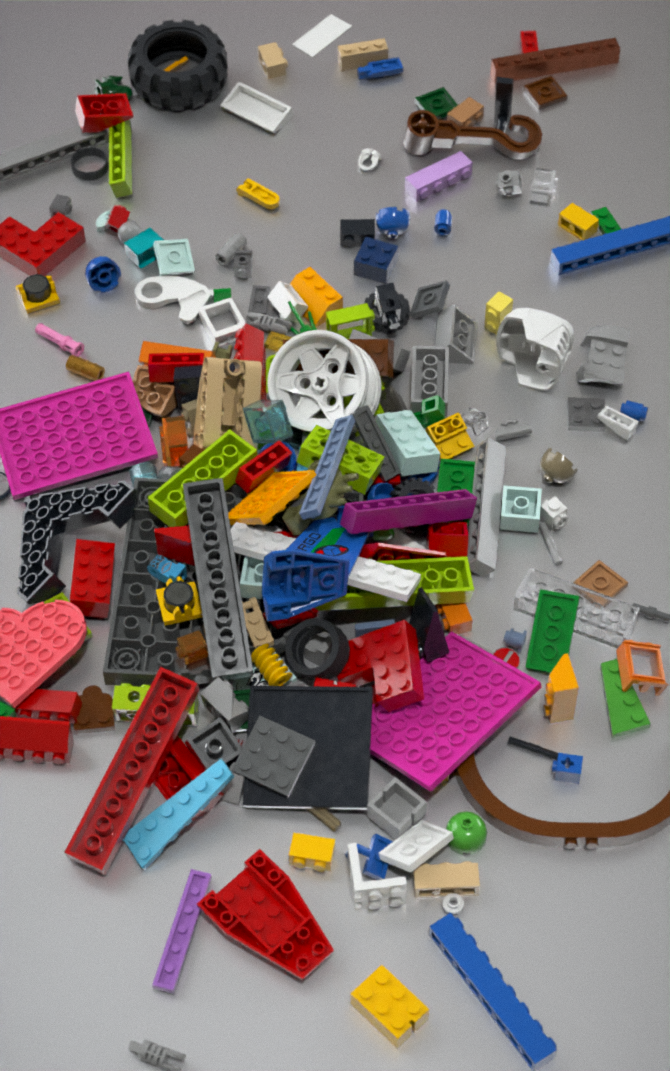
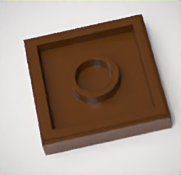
M552 75L523 85V91L538 110L563 102L568 98V95Z

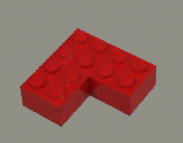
M60 212L56 213L36 231L31 230L10 216L0 224V258L29 276L34 274L48 275L86 242L84 227Z
M405 619L348 640L350 656L344 669L337 675L338 681L356 684V687L375 681L377 703L388 712L424 700L416 629Z

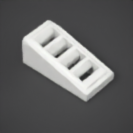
M605 406L597 416L600 421L626 440H629L636 432L639 422L608 406Z

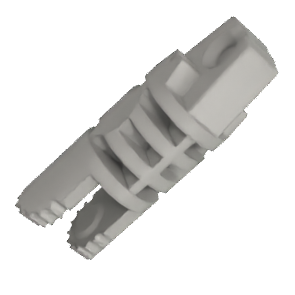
M249 312L246 316L247 324L276 334L286 335L292 327V323L287 320L274 318V316L262 313Z
M145 1039L143 1044L130 1041L128 1050L139 1054L137 1059L152 1063L169 1071H181L179 1066L167 1063L170 1055L179 1060H185L186 1054Z

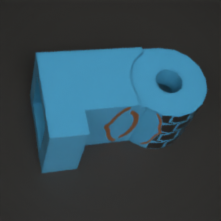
M157 555L147 566L149 573L164 583L170 578L173 582H177L176 579L179 576L184 580L187 578L186 565L181 563L175 564L162 555Z

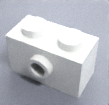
M279 281L268 295L271 306L279 311L282 319L295 323L298 321L288 305V301H291L300 317L308 308V305L292 285Z

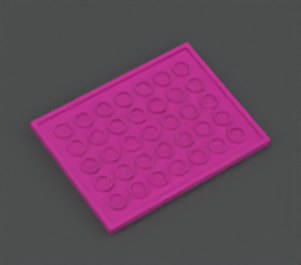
M129 372L0 408V456L14 500L158 458L155 444Z
M452 631L445 637L450 653L430 662H427L425 657L420 659L424 700L390 712L381 705L375 708L376 704H374L372 708L371 754L430 792L542 688L541 682Z

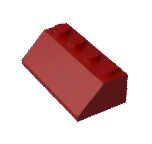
M0 716V759L70 764L74 745L70 721Z
M176 736L153 783L165 799L168 800L202 774L205 769L181 738ZM220 791L192 820L194 821L212 810L224 795L223 792Z

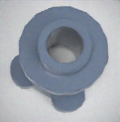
M511 628L510 631H506L503 642H506V647L518 648V653H521L526 641L527 631L524 630L523 633H520Z

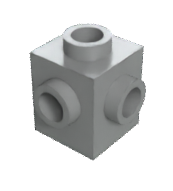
M506 170L498 173L496 188L500 190L502 196L522 193V177L518 170Z

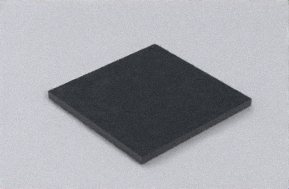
M250 686L247 739L259 716H262L311 738L316 743L288 798L245 778L243 807L367 810V804L369 803L373 687Z

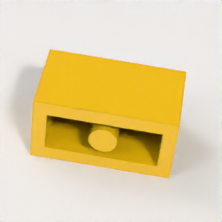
M571 203L559 213L558 226L581 241L589 239L598 231L599 219L574 203Z
M293 833L289 851V865H293L296 868H312L319 872L331 871L335 853V839Z

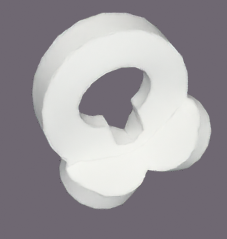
M367 148L361 151L362 153L358 158L359 169L363 172L373 171L382 159V155L377 150ZM369 155H373L371 158L372 165L365 167L363 165L364 160L368 159Z

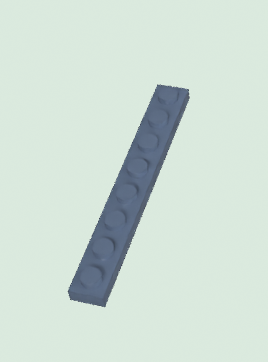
M353 415L335 419L315 471L317 475L312 479L299 513L302 519L315 518L322 512L355 423Z

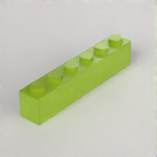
M130 119L109 128V185L116 198L132 194V131Z

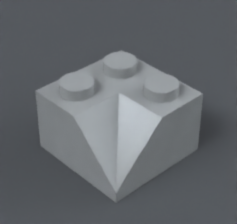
M217 677L200 693L204 707L216 719L222 717L233 734L248 720L249 707L242 700L239 702L234 697L233 686L227 680L222 681Z

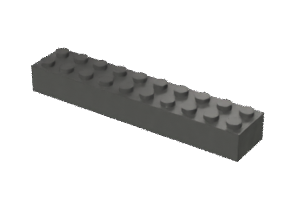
M223 478L184 483L183 489L212 681L217 677L222 681L253 677Z

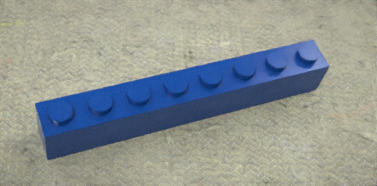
M670 216L551 249L550 262L559 276L669 245Z
M449 913L430 925L429 936L530 1069L537 1071L555 1059L557 1046L551 1037H547L543 1032L540 1022L530 1016V1011L524 1002L520 1003L511 985H506L499 969L493 968L489 963L488 955L484 951H480L476 946L477 943L474 937L465 932L461 920L455 918L452 913Z

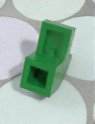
M436 395L423 399L422 411L413 414L421 426L426 429L428 426L445 419L446 405L442 398Z

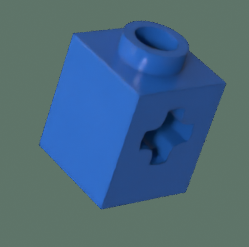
M558 753L557 760H553L552 764L555 781L579 784L583 756Z

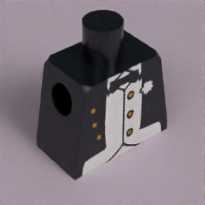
M394 283L376 286L374 305L382 325L389 324L390 329H396L400 326L401 306Z

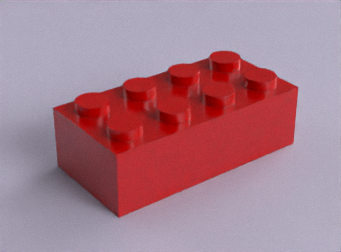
M76 539L70 603L76 605L81 610L83 616L108 618L115 543Z

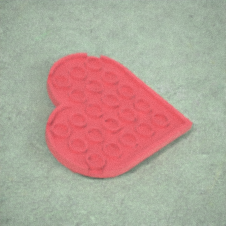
M55 600V602L46 604L44 601L37 603L22 613L11 608H2L0 610V698L13 708L18 706L81 648L87 633V623L81 610L76 605L64 600Z

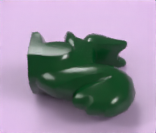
M110 75L107 78L102 77L104 82H100L98 79L95 80L96 88L94 92L96 94L126 93L128 99L133 96L132 89L122 85V76Z

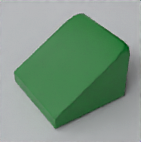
M231 288L213 289L214 303L232 297Z

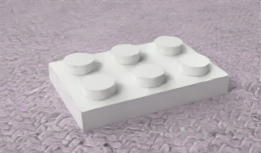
M421 820L380 851V860L412 872L454 839L453 833Z

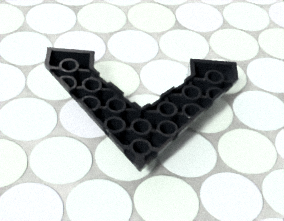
M124 480L118 481V484L114 485L105 483L90 489L81 487L62 490L57 493L39 494V497L34 498L31 496L24 497L26 508L23 511L22 518L23 530L21 532L20 546L22 563L19 565L18 578L20 579V587H17V594L28 604L40 603L60 594L66 587L57 577L64 533L109 521L121 529L134 515L137 490Z

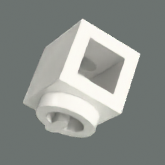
M556 496L550 500H545L540 507L541 522H546L550 531L560 529L569 519L567 516L568 508Z

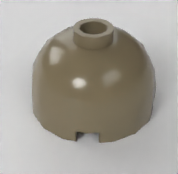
M548 448L540 460V470L544 474L542 478L550 484L552 482L564 484L570 481L578 472L577 468L573 470L571 467L574 464L558 451L555 454L552 453V448Z

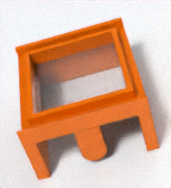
M624 640L618 647L616 653L622 690L624 692H627L632 684H639V691L641 693L647 692L651 686H654L655 696H660L669 684L665 681L660 652L661 645Z

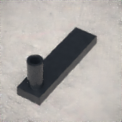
M497 77L494 124H497L496 129L505 133L506 125H509L510 118L512 117L514 79Z

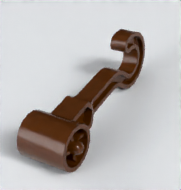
M417 110L408 117L403 144L409 153L416 156L430 153L433 147L452 148L455 144L459 143L492 145L509 158L523 160L534 156L539 150L542 131L537 122L530 117L513 115L510 118L509 129L512 132L522 133L527 138L525 142H516L506 133L496 128L459 126L453 120H438L430 111Z

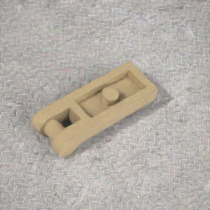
M256 597L250 598L247 602H242L246 630L254 650L266 643L269 644V647L273 646L274 640ZM252 608L253 612L246 613V610Z

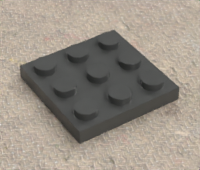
M259 716L232 768V772L288 798L316 742L311 738Z

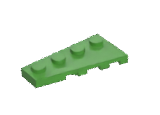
M618 659L601 663L600 669L606 695L612 739L650 728L651 723L633 685L627 692L622 690Z

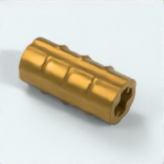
M70 355L67 359L66 370L74 374H79L93 381L101 380L104 377L105 369L97 365V363H92L75 355Z

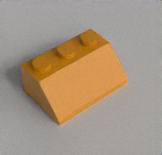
M311 267L296 274L290 283L308 305L307 310L302 316L310 323L308 311H310L315 327L326 322V312L343 308V297Z
M568 653L561 657L549 674V681L546 683L547 694H544L545 704L543 705V712L545 717L548 716L550 724L574 719L579 687Z

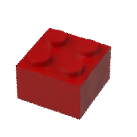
M467 522L428 524V550L446 552V557H467Z

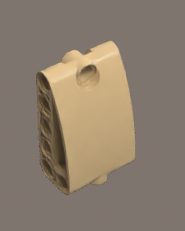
M205 357L197 397L194 445L205 450L230 429L257 449L262 364L260 361ZM231 363L235 365L236 369L234 372L230 371L229 366Z

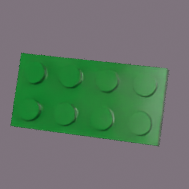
M441 459L437 492L466 489L472 493L475 462ZM470 518L463 519L462 521L454 520L449 522H467V526H469Z
M540 589L525 668L551 673L561 657L566 653L570 654L580 596Z

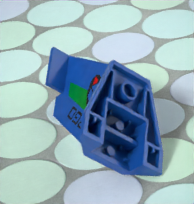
M339 506L337 521L334 517L314 520L286 550L268 553L264 557L262 596L267 621L288 619L346 595L348 578L367 538L373 537L374 532H360L358 534L347 532L340 525L344 506Z

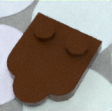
M96 685L86 687L82 695H79L82 706L77 717V723H73L74 734L115 731L112 696L108 693H103L101 688Z

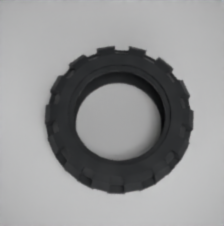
M174 20L163 21L162 25L159 26L154 24L146 28L143 35L139 34L136 37L128 53L131 85L145 102L150 101L154 107L160 109L167 107L171 108L172 111H183V108L192 107V109L201 107L204 101H212L222 90L226 82L228 63L225 45L218 35L213 33L211 28L204 24L196 25L194 21L183 20L182 22H174ZM184 56L200 63L195 68L182 72H168L156 67L164 61L183 58Z

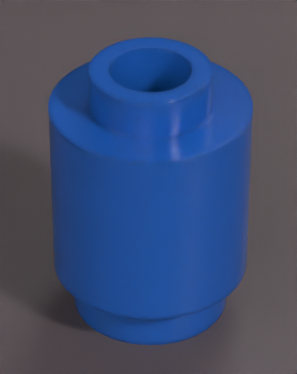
M442 209L435 215L434 231L439 235H447L451 232L452 215L448 210Z
M627 400L626 403H622L620 412L639 422H645L648 407H645L644 404Z

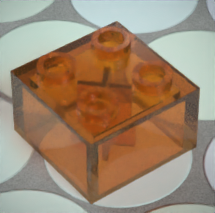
M184 416L162 418L163 426H159L160 437H164L161 438L163 464L167 463V466L180 468L179 458L188 450Z

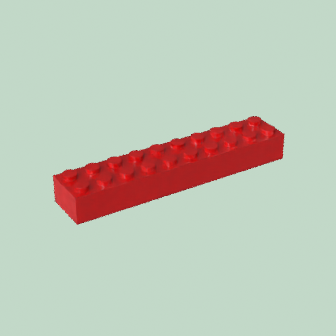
M160 667L64 852L67 858L106 875L200 691L198 683Z

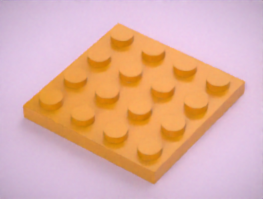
M314 470L274 472L228 512L230 525H234L236 522L245 523L246 525L268 524L272 521V516L286 508V504L289 501L295 500L303 489L310 487L312 479L317 474Z

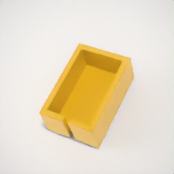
M383 965L379 966L350 993V1004L397 1049L412 1036V1031L415 1033L429 1020V1008Z

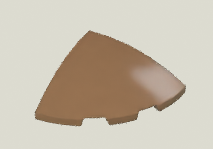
M137 366L133 377V384L141 406L153 415L165 416L178 405L174 382H150L148 366Z

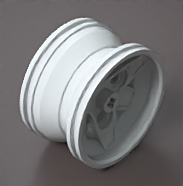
M311 330L294 336L278 350L272 360L268 373V392L275 410L287 423L307 432H311L316 424L331 431L335 419L349 416L365 405L369 406L374 415L381 397V378L375 362L362 348L337 333L327 330ZM330 350L325 358L318 351ZM348 360L352 364L356 375L345 373ZM301 363L303 371H295ZM338 365V371L332 374V368ZM310 380V386L305 389L304 383ZM292 393L302 395L297 405ZM354 395L349 405L344 409L343 397ZM335 397L336 403L330 406V399ZM320 410L327 417L325 419L312 418ZM355 424L352 428L351 434H354L358 431Z

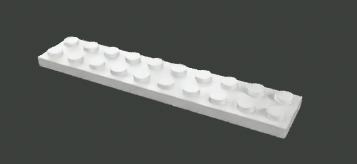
M236 522L231 528L234 552L263 561L268 553L286 550L296 539L280 533L266 531L263 528L252 527L245 523ZM358 557L348 578L347 585L407 602L419 584L421 574L376 562L372 559Z

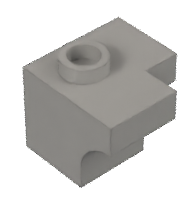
M317 634L313 636L305 646V659L318 666L326 662L332 650L331 636L321 637Z

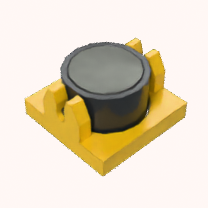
M30 275L22 284L15 286L27 314L60 303V298L56 292L55 283L52 281L51 275Z
M179 576L176 579L177 582H173L170 578L166 582V588L156 589L164 626L203 617L195 581L186 583Z

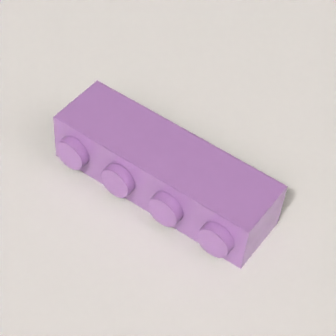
M460 151L405 177V190L417 202L471 176L473 163Z

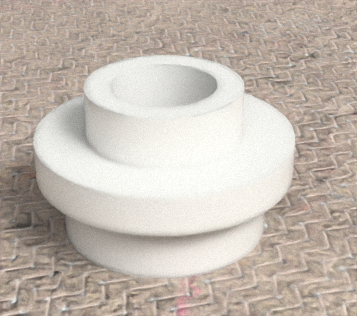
M448 894L443 899V908L447 913H452V915L458 914L464 908V900L458 894ZM456 901L457 904L451 905L449 902Z

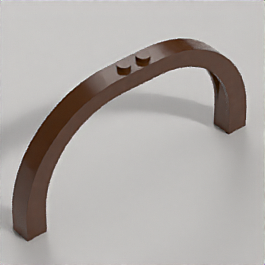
M474 752L454 770L462 793L473 809L484 820L501 832L531 844L565 847L567 849H575L577 847H586L587 849L618 847L649 838L670 824V790L653 808L627 820L605 823L549 822L523 815L500 801L490 791L480 776Z

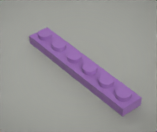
M191 869L152 984L153 989L174 994L201 913L197 903L206 896L212 874Z

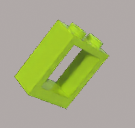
M368 303L326 312V330L337 333L346 339L350 338L353 329L372 336V332H375L372 320H375L374 312L370 310ZM363 320V325L338 330V325Z

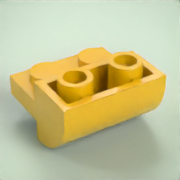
M459 412L428 426L425 430L440 452V461L441 459L455 458L475 447L466 432L467 426Z

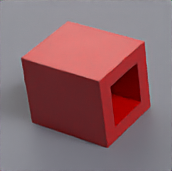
M114 205L104 228L118 233L120 226L127 222L130 211H127V208L124 206Z

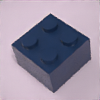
M366 237L354 259V275L387 284L398 262L399 246Z

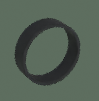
M94 147L78 150L71 158L72 172L77 178L85 181H93L103 177L109 168L106 153ZM86 156H97L105 161L104 166L94 172H82L74 167L79 159Z

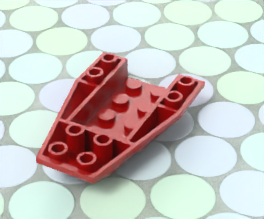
M261 849L257 850L244 862V870L217 894L212 890L197 903V906L227 936L301 980H304L334 952L332 945L290 877Z

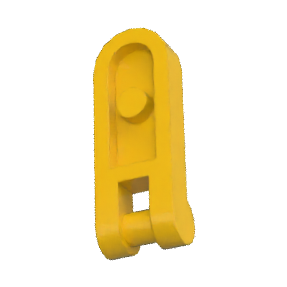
M249 178L243 182V185H239L236 188L238 195H244L267 209H276L280 204L279 195Z

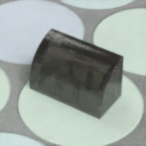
M392 385L381 391L379 402L384 413L408 410L401 395Z

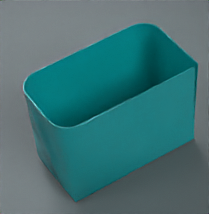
M150 227L124 242L126 256L139 268H144L157 260L153 243L164 239Z

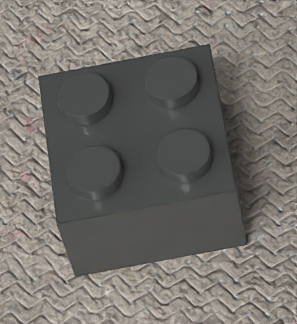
M219 717L185 741L186 746L205 771L220 759L228 764L238 757L243 749L222 717Z

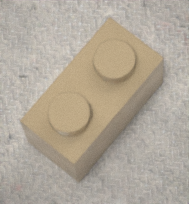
M277 43L258 46V59L267 79L286 75L288 63L286 58H283L282 49L278 47Z

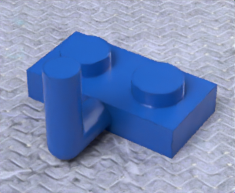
M374 834L369 848L357 844L358 853L366 856L363 874L376 880L385 879L389 863L380 860L379 852L393 841ZM348 851L345 852V856H346L347 859H348Z

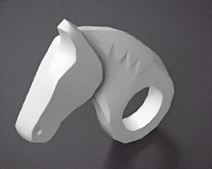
M163 275L146 278L139 282L135 288L137 303L143 308L156 309L178 301L181 307L179 319L185 324L193 323L199 315V308L206 306L209 299L214 298L213 290L194 280L178 276ZM150 288H157L162 291V294L156 298H146L142 295L144 291Z

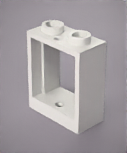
M232 297L199 308L200 322L213 346L215 342H219V348L236 343L235 334L239 328L242 329L246 322ZM231 312L237 325L216 331L210 319Z

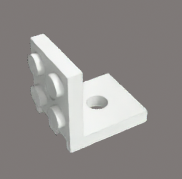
M348 844V867L355 910L366 908L375 910L382 906L398 907L405 904L407 894L406 876L362 882L357 844Z

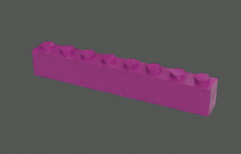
M462 489L345 503L340 525L347 532L358 534L360 532H374L376 530H389L391 528H404L423 524L432 525L438 522L462 521L463 519L472 518L477 497L468 490Z

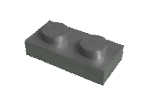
M253 285L248 313L255 312L267 315L270 286Z

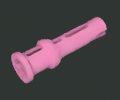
M39 323L35 328V333L60 346L61 350L68 351L77 357L82 355L85 347L83 343L74 341L70 336H63L42 323Z

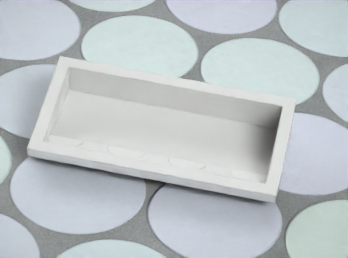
M241 82L236 84L220 105L221 108L273 134L286 125L294 115L292 107Z

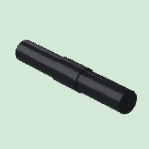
M511 736L508 739L507 744L553 760L558 758V752Z

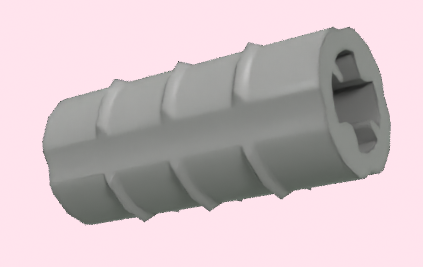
M235 233L215 255L216 261L220 265L227 266L233 261L235 250H243V247L247 244L246 237L241 233Z

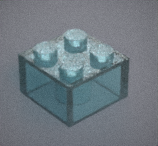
M258 400L243 407L253 443H276L279 440L283 441L293 436L283 400Z

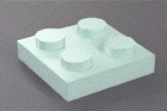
M188 239L159 240L153 243L160 276L194 273L195 269Z

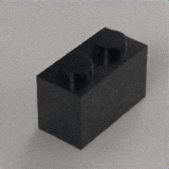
M340 219V246H362L366 237L375 239V219Z

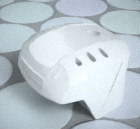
M526 307L516 308L504 317L499 326L496 338L497 352L502 360L515 365L519 386L549 391L557 384L565 362L570 355L574 340V329L568 321L554 314Z

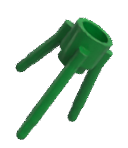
M288 301V305L302 326L300 333L317 330L311 312L308 311L311 326L305 325L291 301ZM291 327L290 330L295 335L300 334L296 329Z

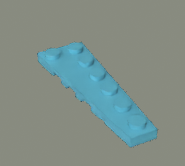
M222 759L218 760L128 830L124 841L141 868L147 869L163 852V848L170 841L173 842L181 829L185 825L188 826L193 821L192 818L199 811H202L235 777Z

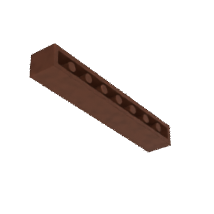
M615 37L491 59L490 74L494 84H496L497 77L512 78L514 81L615 64L619 63L620 46Z

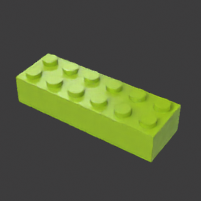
M229 429L148 497L149 511L169 527L185 526L188 523L183 484L223 478L224 490L226 491L236 483L235 479L239 468L257 456V449Z

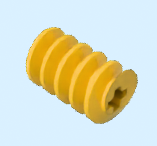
M268 643L259 646L252 652L251 661L255 663L263 678L268 681L269 686L284 685L292 678L293 674L287 672L288 667L283 666L284 661L279 660V654H274L275 649L269 648Z

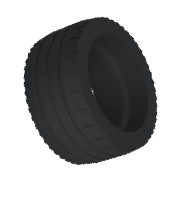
M312 618L302 621L293 628L286 641L285 653L289 665L296 673L311 681H315L316 678L330 680L337 677L349 660L350 647L346 635L340 628L327 620ZM327 632L332 638L330 656L319 667L308 668L303 658L305 645L316 634Z

